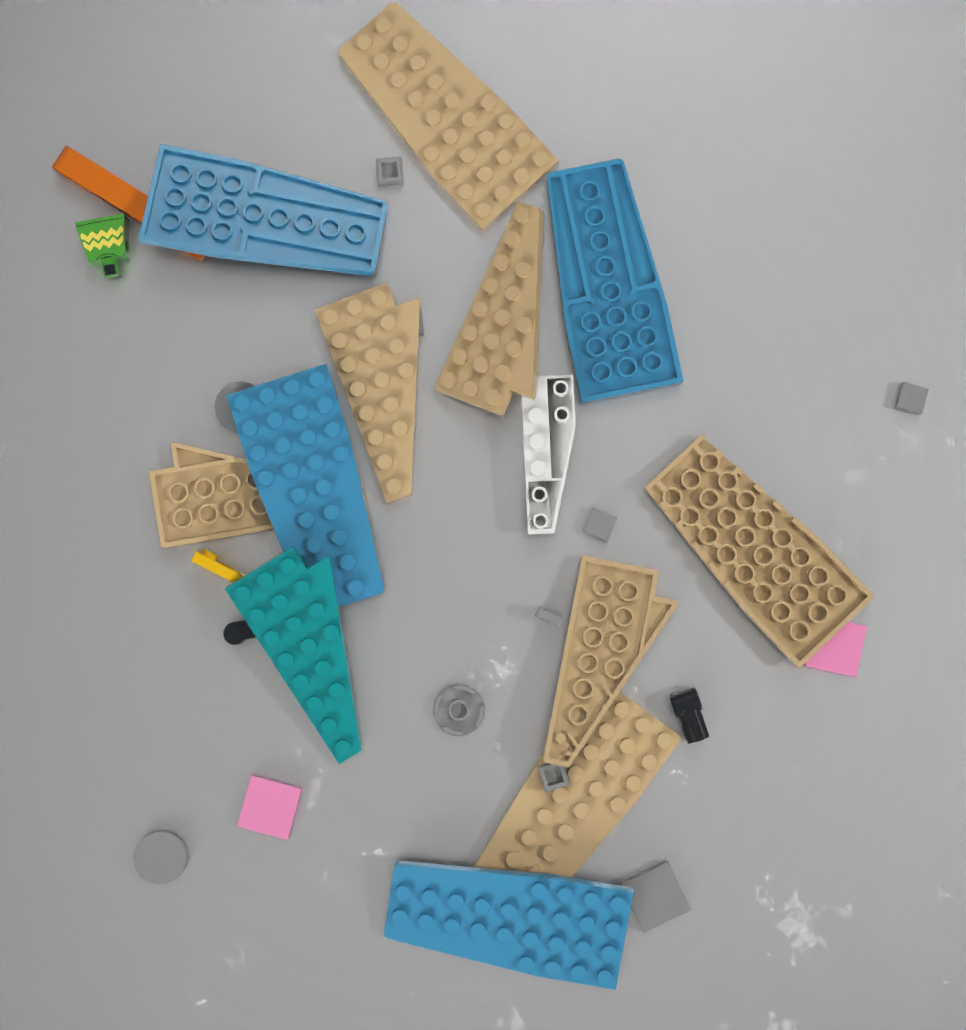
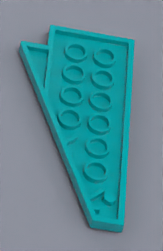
M291 546L230 584L225 590L340 764L360 752L362 747L331 559L327 555L307 568L294 546Z

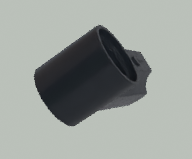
M695 687L670 695L676 717L680 720L687 743H695L710 737L701 713L702 705Z

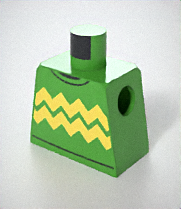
M123 213L75 222L89 263L93 266L102 265L104 278L118 277L120 275L118 262L128 261L130 258V226L126 215Z

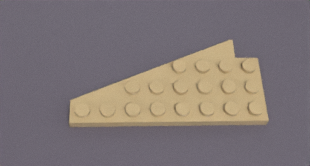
M517 202L434 388L440 393L502 417L513 393L531 400L536 398L543 211L540 208Z
M173 442L170 444L174 467L149 471L161 549L274 530L246 459ZM362 487V492H363V496H364V500H365V505H366V509H367V504H366V498H365L364 488Z
M582 555L542 763L569 768L677 607L679 601L655 596L659 570Z

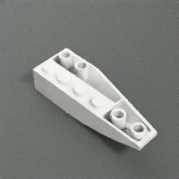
M573 375L537 376L535 400L521 396L528 535L552 534L555 532L576 428Z

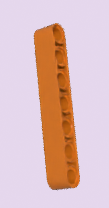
M65 146L52 168L142 225L148 196L72 148ZM186 252L200 261L205 257V255Z

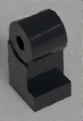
M245 620L229 623L223 631L224 639L232 645H239L247 639L256 638Z

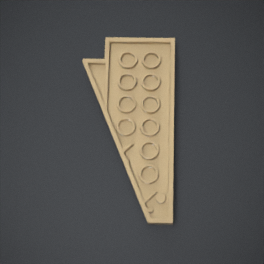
M386 282L315 309V313L384 498L388 504L412 495L421 302L419 298L396 306L389 285Z

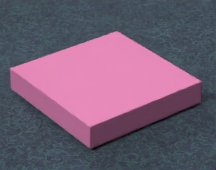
M848 622L804 666L857 677L867 626Z
M251 775L237 827L288 840L302 788Z

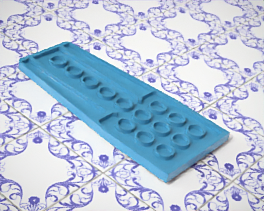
M160 144L138 239L139 243L215 258L372 276L376 269L387 203L381 199L239 159Z
M614 159L549 173L547 176V186L564 322L581 404L683 383L668 306L624 161L622 159Z
M327 364L226 395L249 470L282 550L285 551L294 546L307 568L329 555L338 607L383 593L384 584L352 443Z
M397 861L393 871L384 936L387 939L538 977L616 990L634 889L553 874Z

